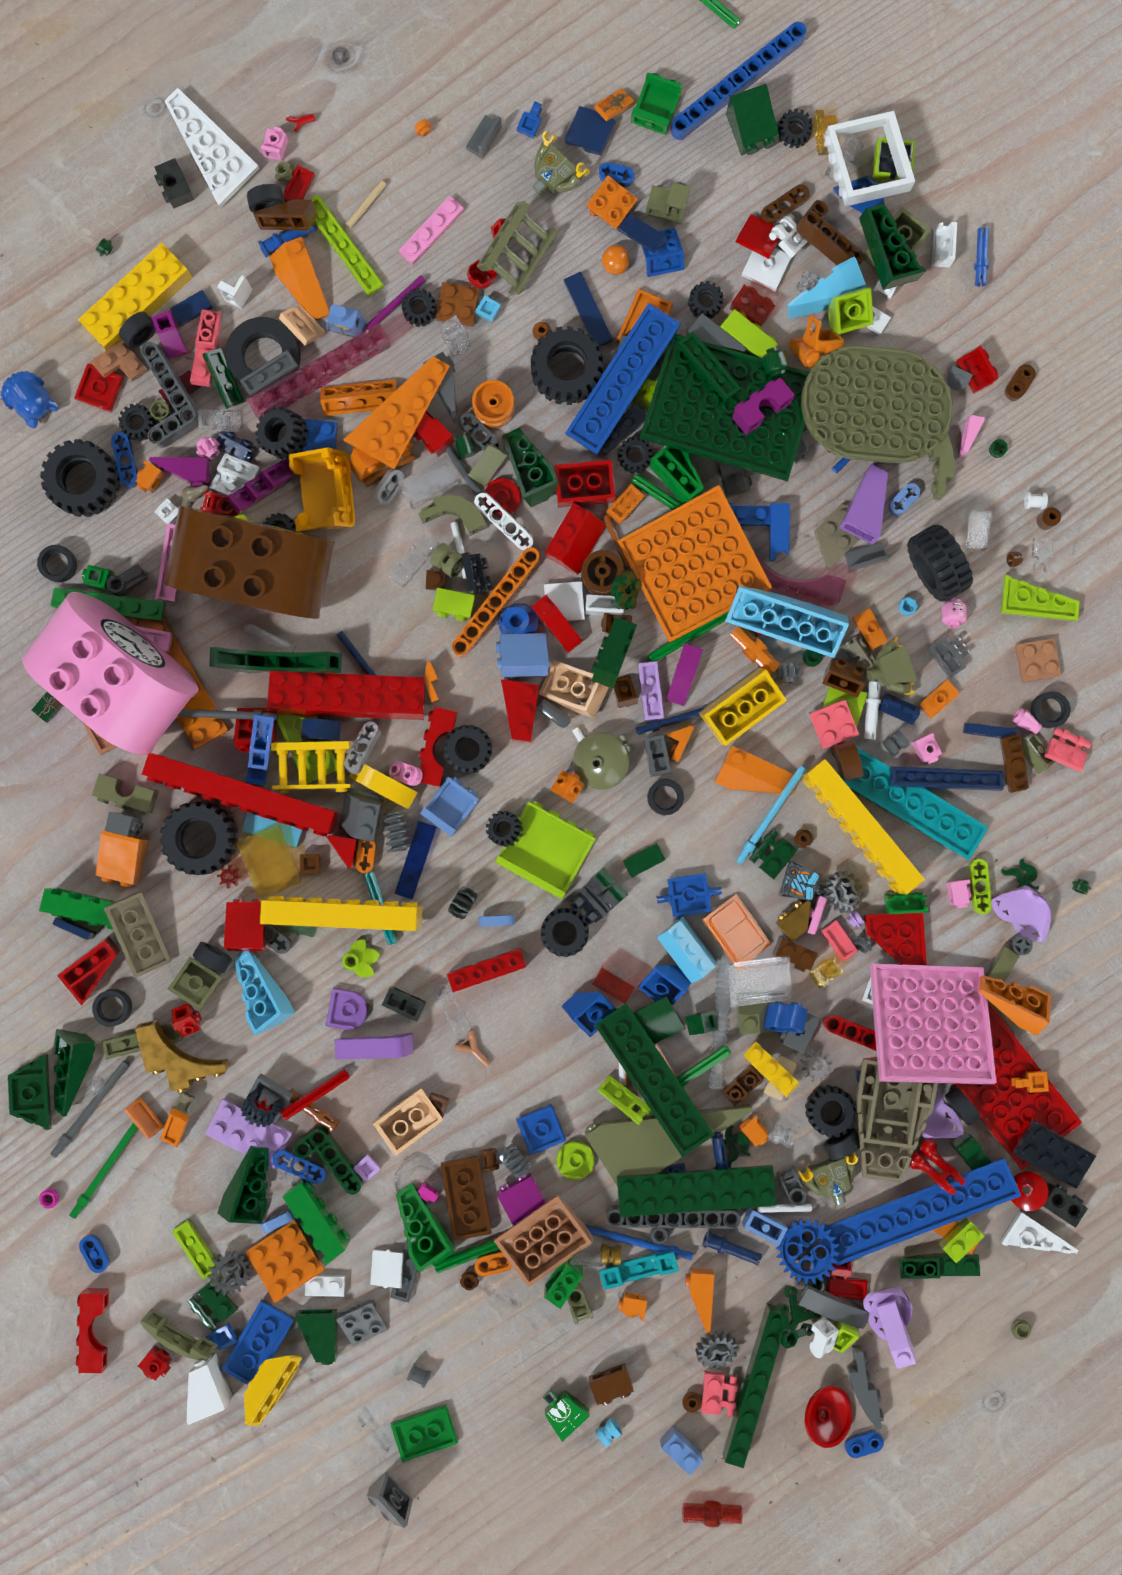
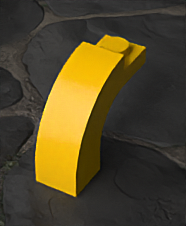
M364 764L359 773H351L349 776L358 783L407 809L410 808L418 793Z

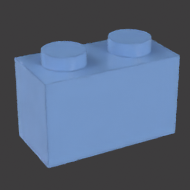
M748 1208L741 1222L745 1229L778 1246L788 1229L784 1222L766 1213H758L753 1208Z
M673 1425L661 1437V1449L689 1475L703 1462L701 1451Z

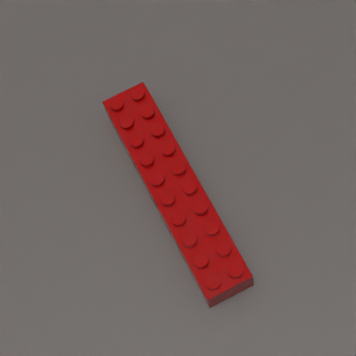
M154 753L148 754L141 774L147 776L146 780L160 784L166 782V787L178 790L184 788L183 792L199 796L201 793L204 799L216 802L219 799L221 800L220 804L229 807H236L238 805L240 806L239 810L248 813L257 811V816L272 819L276 817V822L285 825L294 823L295 828L309 831L310 828L313 829V834L323 837L334 833L340 812Z

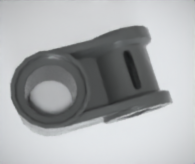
M794 1165L785 1172H777V1178L789 1201L795 1206L803 1205L806 1201V1193ZM795 1191L801 1192V1197L798 1200L792 1199V1194Z

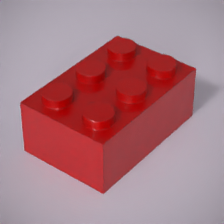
M612 460L554 465L559 485L556 488L558 508L571 507L573 502L579 506L615 502Z

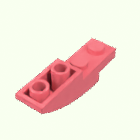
M201 311L195 341L197 348L190 378L191 385L211 386L212 376L202 354L219 348L221 333V312Z

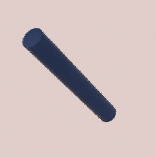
M343 631L339 632L336 636L366 675H376Z

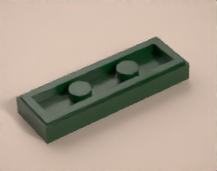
M218 348L203 353L202 356L225 408L228 409L243 404V397L228 367L222 349Z

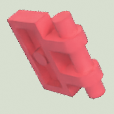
M1055 727L1053 734L1059 736L1058 740L1055 738L1049 740L1044 757L1080 772L1083 770L1088 754L1082 751L1081 748L1089 749L1091 742L1085 740L1083 736L1069 733L1070 731L1067 729ZM1068 740L1074 743V746L1066 744L1065 741Z
M704 1371L701 1413L721 1415V1408L725 1407L727 1408L726 1415L734 1416L735 1409H737L736 1392L739 1390L737 1375H730L729 1382L724 1381V1373ZM723 1389L729 1390L728 1399H722Z

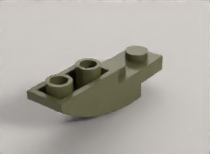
M948 433L940 444L927 454L929 455L928 461L936 462L932 468V474L935 475V478L931 484V493H933V499L941 500L945 496L946 482H950L954 478V455Z

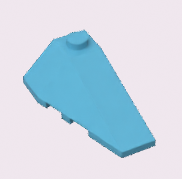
M852 257L832 269L833 273L826 279L820 278L817 281L818 284L812 290H805L788 303V317L792 319L827 311L833 297L866 288V283L856 258Z
M244 951L234 959L238 981L242 984L243 994H241L242 1001H245L247 1012H245L246 1020L254 1035L282 1024L295 1014L287 996L252 951Z

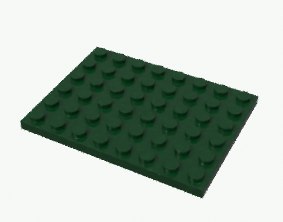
M675 333L666 351L640 439L788 482L805 425L801 408V395L809 372L789 367L785 374L771 378V375H767L764 371L762 358L703 342L741 387V391L725 402L677 346L678 342L686 336ZM781 378L795 394L792 403L777 414L769 406L760 407L759 410L764 415L762 425L746 435L732 418L735 411L734 408L740 402H747L754 392H761L765 389L764 387L771 380L776 381Z

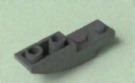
M860 1345L852 1346L854 1366H847L852 1389L869 1420L877 1429H882L881 1422L884 1421V1416L878 1402H881V1395L879 1389H876L873 1383H871L869 1371H866L865 1364L868 1363L866 1351H863Z

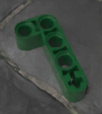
M323 1126L312 1130L294 1146V1154L300 1159H305L317 1151L348 1194L355 1195L361 1190L364 1183L363 1179L353 1169V1163L332 1134H329L328 1130ZM315 1133H322L324 1135V1140H317L315 1137ZM300 1144L307 1145L308 1152H302L299 1147ZM332 1148L335 1150L336 1155L331 1157L327 1154L326 1150ZM344 1164L347 1167V1171L340 1172L338 1165ZM351 1181H352V1182H355V1181H356V1182L358 1183L356 1186H355V1185H353V1186L350 1185Z
M964 1131L963 1135L950 1142L971 1170L991 1163L990 1159L982 1151L981 1145L968 1132Z

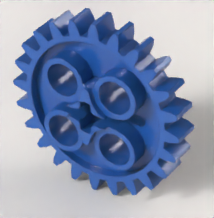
M808 1218L806 1223L803 1219H799V1225L797 1222L792 1221L793 1228L786 1225L788 1232L785 1233L781 1241L782 1245L776 1247L777 1250L781 1251L777 1258L783 1259L779 1265H786L784 1273L791 1271L790 1278L796 1275L797 1282L804 1278L805 1284H808L810 1279L815 1284L817 1283V1277L821 1282L824 1281L823 1274L830 1277L831 1275L828 1270L835 1271L836 1268L832 1264L839 1263L835 1256L840 1255V1252L835 1251V1248L840 1245L833 1243L837 1237H830L832 1229L825 1231V1223L818 1226L819 1220H815L814 1224H812L811 1218ZM806 1231H810L813 1235L811 1242H807L804 1239ZM818 1239H821V1242L810 1251L812 1255H805L798 1263H795V1260L806 1251L804 1247L808 1248ZM792 1244L797 1245L799 1248L797 1255H793L790 1252ZM819 1247L826 1249L827 1254L824 1258L817 1254ZM804 1260H809L812 1263L810 1271L804 1269Z

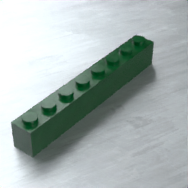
M767 1303L737 1402V1409H735L722 1453L725 1463L744 1468L780 1347L781 1317L775 1311L776 1306Z

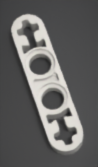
M483 492L475 497V506L519 549L525 550L533 546V536L492 496ZM480 497H487L486 502L489 506L492 503L495 505L488 513L485 511L488 509L486 505L480 506ZM495 509H499L503 514L500 520H495L492 517V512ZM508 523L516 525L515 533L507 532L506 525ZM520 530H522L523 533H521L520 535L523 538H529V546H527L526 544L522 546V540L519 537H517V539L515 540L513 537L517 535Z

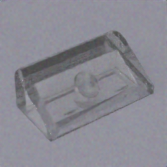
M970 511L965 549L985 551L988 548L992 511Z

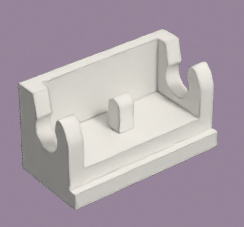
M941 222L933 229L931 266L950 268L955 261L957 222H951L949 226H943V222Z

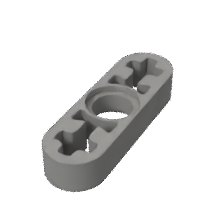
M367 722L363 725L344 761L346 769L352 774H357L362 770L381 735V730L375 722ZM367 744V748L364 751H358L360 745Z

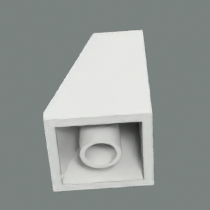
M216 1352L207 1361L197 1360L189 1372L188 1425L225 1410L233 1397L224 1371L221 1370L222 1366Z

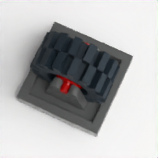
M261 1073L242 1105V1116H246L245 1120H250L251 1125L256 1123V1127H260V1125L262 1127L270 1126L271 1123L276 1124L281 1117L280 1112L287 1107L293 1094Z

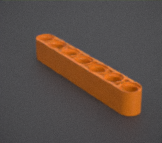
M529 547L523 551L452 643V650L456 656L465 657L469 654L533 572L540 559L537 549ZM530 553L536 556V560L533 562L526 560V556ZM518 568L525 571L521 577H517L514 574ZM504 584H511L513 589L510 592H505L502 589ZM495 598L501 600V604L498 607L491 605V601ZM487 613L490 616L489 620L481 622L479 620L481 614ZM469 629H477L478 634L475 637H469L467 635ZM459 643L466 645L464 652L456 651V646Z

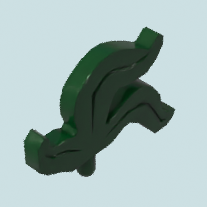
M1024 859L1019 861V867L1025 871L1024 878L1018 868H1010L1007 871L1001 869V873L1004 876L1016 877L1017 882L1020 884L1017 888L1026 885L1034 888L1036 891L1039 889V886L1035 887L1031 884L1037 878L1036 868L1024 863Z
M733 1125L725 1129L724 1145L727 1144V1147L731 1150V1154L727 1159L730 1168L732 1167V1162L736 1161L739 1157V1150L733 1144H740L742 1153L750 1156L748 1152V1138L741 1132L733 1135Z

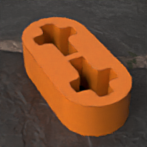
M375 840L370 842V844H373V847L369 848L368 854H365L366 848L363 847V843L367 841H359L356 868L361 873L371 872L374 868L377 848ZM365 856H367V863H370V867H366V870H363L360 862H364Z

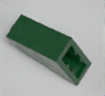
M337 1309L298 1310L295 1315L296 1322L315 1362H321L322 1365H330L336 1362L338 1357Z

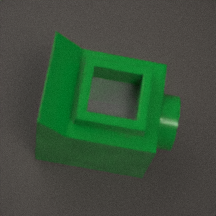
M88 565L87 569H84L82 572V580L88 586L110 591L107 587L109 575L114 576L115 573L110 569Z

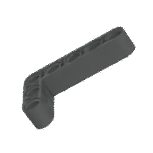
M146 342L142 345L141 353L176 411L152 427L148 432V439L151 443L165 448L198 427L202 422V415L164 350L153 342ZM155 349L154 355L151 356V352ZM165 365L164 370L160 372L161 367ZM174 381L173 387L169 388L170 383ZM184 397L183 402L179 404L180 398ZM193 413L192 419L188 420L189 415ZM177 423V429L173 431V426ZM162 434V438L157 441L158 435Z

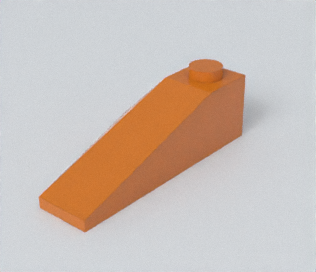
M299 237L283 243L270 256L276 276L282 281L297 302L315 320L327 317L329 309L303 238Z
M731 746L726 753L715 783L731 790L781 794L794 774Z

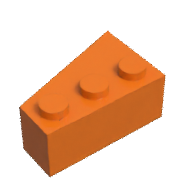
M412 439L406 447L402 458L411 453L414 444ZM353 448L349 459L350 468L360 483L387 466L357 448Z

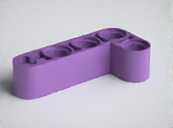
M412 1033L382 1037L334 1039L335 1059L400 1058L414 1053Z

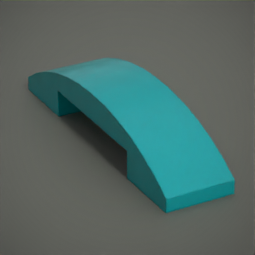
M667 1251L621 1262L620 1266L613 1264L599 1270L604 1290L623 1286L625 1282L657 1274L662 1276L678 1272L679 1267L674 1251Z

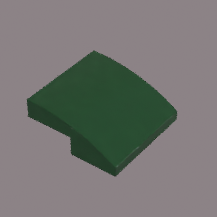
M668 996L633 1012L654 1044L686 1029Z

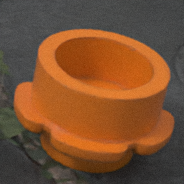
M427 119L420 120L414 126L416 135L427 136L431 132L432 123L428 122Z

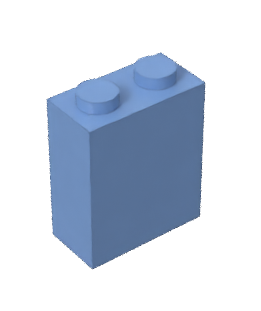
M546 633L500 634V640L496 642V653H500V658H497V669H501V677L548 675L549 662Z

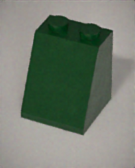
M763 84L730 96L726 116L741 156L745 154L752 155L759 149L773 147L777 143L779 133L767 85Z

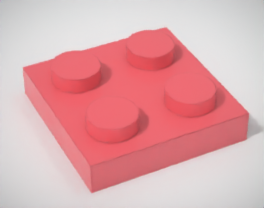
M845 699L809 713L823 749L859 735Z

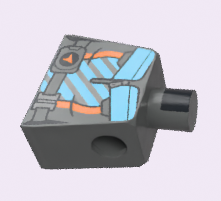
M789 861L778 896L812 900L814 893L824 896L826 893L824 888H827V885L818 882L820 874L794 861Z

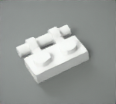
M789 214L781 219L779 225L772 228L769 237L771 240L780 238L782 241L778 245L792 258L808 241L797 232V224L794 222L795 218L792 214Z

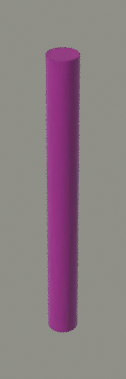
M420 275L370 320L365 327L369 331L376 327L402 303V299H405V294H410L409 290L413 289L414 292L416 288H419L426 281L423 276Z

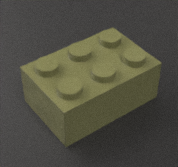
M901 207L893 219L897 224L896 227L900 234L905 236L906 244L915 253L927 239L931 229L905 208ZM868 247L864 253V261L876 270Z

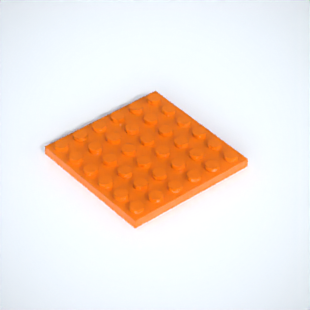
M720 485L618 540L637 579L641 580V588L669 642L729 612L739 586L763 591L772 589Z

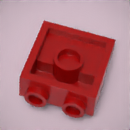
M237 708V711L254 712V710H263V712H269L267 708ZM236 719L234 744L236 749H239L241 752L250 751L253 719ZM274 720L271 743L276 741V720Z

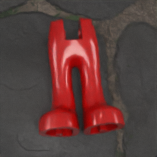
M928 1138L922 1143L920 1151L942 1170V1173H939L919 1152L912 1154L909 1167L922 1170L947 1193L954 1195L957 1192L947 1182L950 1177L961 1186L965 1184L966 1181L963 1176L939 1155L937 1143L932 1138Z

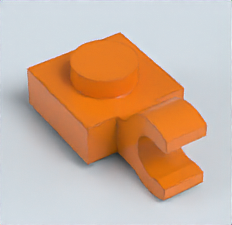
M1047 1071L1025 1072L1026 1078H1011L1012 1086H1015V1088L1027 1087V1092L1029 1093L1049 1091Z

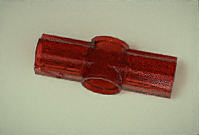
M715 1500L705 1501L704 1504L683 1503V1523H703L707 1527H719L720 1524L742 1525L741 1505L721 1504Z

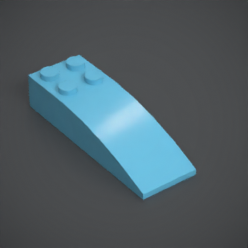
M744 586L738 587L725 620L728 623L832 658L835 657L849 625L846 615L791 597Z

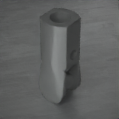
M545 699L537 708L539 712L562 728L568 726L570 722L569 717Z

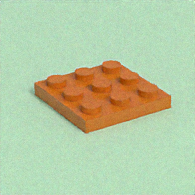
M296 1219L246 1251L248 1258L274 1303L326 1270Z

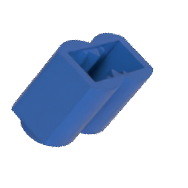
M776 1001L775 1004L768 1005L764 1027L775 1032L803 1033L808 1010L803 1008L802 1004L798 1002L786 1004Z

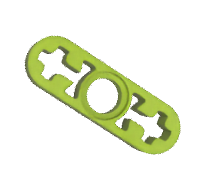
M974 859L969 863L968 867L972 908L977 914H987L992 908L988 864L983 859ZM977 862L983 866L979 873L981 876L984 875V878H974V876H978V870H974ZM978 881H982L985 884V889L982 892H978L975 889ZM986 894V898L982 897V902L986 903V907L982 911L981 908H978V904H981V898H976V895Z

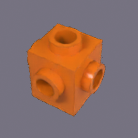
M562 770L550 790L573 804L585 784L579 781L580 776L570 771L568 774Z

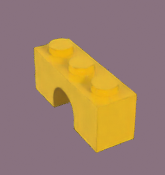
M757 1042L744 1053L743 1057L785 1097L789 1098L801 1085Z

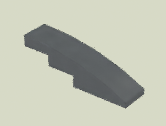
M807 1285L798 1299L800 1306L832 1320L864 1329L868 1323L869 1312L863 1306L840 1295L837 1297L825 1290L821 1292Z

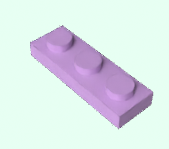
M657 661L638 663L644 720L664 719Z

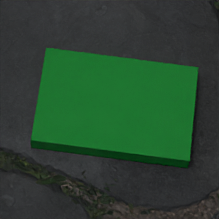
M447 1404L391 1422L390 1424L402 1462L458 1444V1438Z

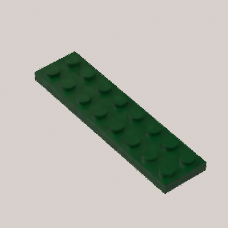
M627 1003L594 1024L682 1157L714 1136V1133Z
M773 1165L617 1176L620 1217L776 1206Z

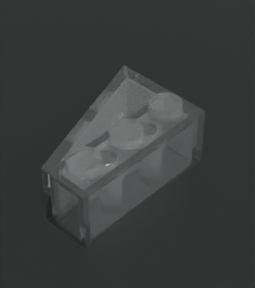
M450 458L447 460L442 459L435 465L398 481L400 489L412 510L462 483Z

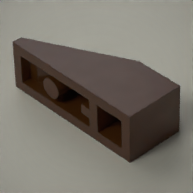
M294 199L254 211L253 213L260 230L310 231L318 217L312 200Z

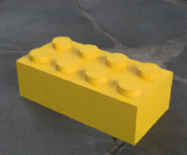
M758 668L700 711L699 715L719 744L727 746L787 700L767 670Z

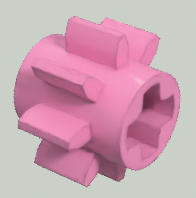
M205 436L196 444L198 449L196 453L200 458H207L210 461L220 453L218 448L220 444L215 438L212 439Z

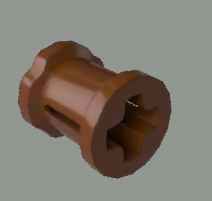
M488 1148L480 1151V1155L483 1157L484 1167L482 1168L484 1172L500 1168L496 1159L497 1148Z

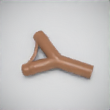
M475 1030L468 1031L467 1038L460 1044L454 1045L455 1051L473 1054L485 1068L491 1063L478 1049ZM469 1038L470 1046L462 1045Z

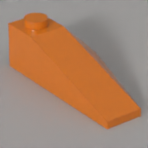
M983 975L980 977L978 992L1020 1028L1037 1036L1050 1023V994L1034 986L1026 988L1019 986V983L1015 982L1008 984L1004 983L1001 979Z

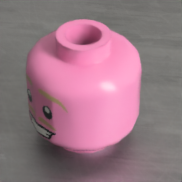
M950 599L944 603L941 608L942 622L948 625L949 628H959L967 620L966 604L960 599Z

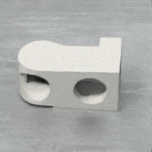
M826 1317L814 1323L811 1329L815 1336L813 1342L810 1343V1350L816 1358H822L825 1353L833 1350L839 1332Z

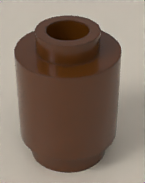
M1049 507L1037 516V525L1043 530H1049L1060 522L1061 513L1058 509Z

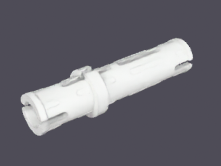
M869 682L863 739L876 740L879 704H881V686L879 682Z

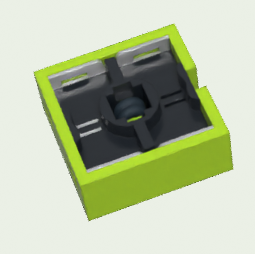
M878 137L875 143L872 179L874 181L887 182L888 179L899 180L887 138ZM903 140L913 172L916 141Z

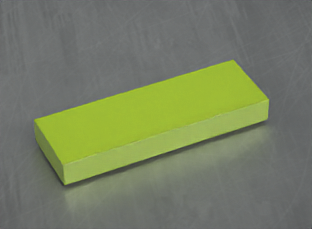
M190 1219L174 1228L172 1233L204 1280L207 1278V1275L212 1273L208 1267H213L214 1263L212 1260L216 1259Z

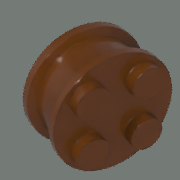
M595 551L588 555L582 564V582L590 592L596 595L610 594L615 577L621 575V572L624 571L623 564L619 557L610 551Z

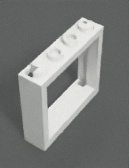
M894 111L827 127L825 135H823L825 139L824 146L828 148L829 163L833 165L834 180L838 182L839 197L842 196L845 206L911 191L915 179ZM883 126L899 180L853 190L837 137Z

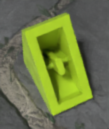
M835 1321L834 1326L839 1332L833 1349L843 1353L859 1338L860 1333L856 1327Z

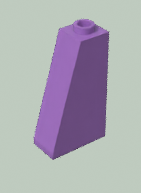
M872 464L867 468L839 526L840 529L872 545L881 535L888 472Z

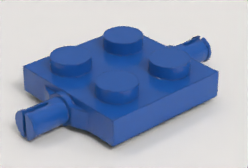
M706 873L667 879V895L656 896V899H663L657 900V904L669 902L673 917L711 912V896L722 895V891H718L722 890L721 886L710 888L707 884Z

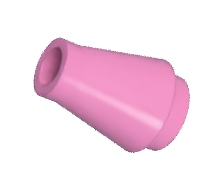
M1020 708L1012 718L1016 726L1032 731L1035 734L1042 727V724L1027 709L1023 710Z

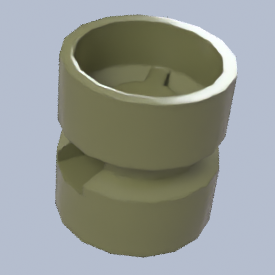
M446 543L439 544L431 554L430 563L438 569H442L451 578L457 577L464 568L462 555L454 551Z

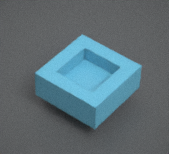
M484 295L475 310V314L492 323L501 308V304Z

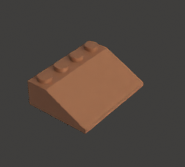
M556 1195L495 1238L494 1242L526 1285L530 1287L592 1243V1234L574 1211Z

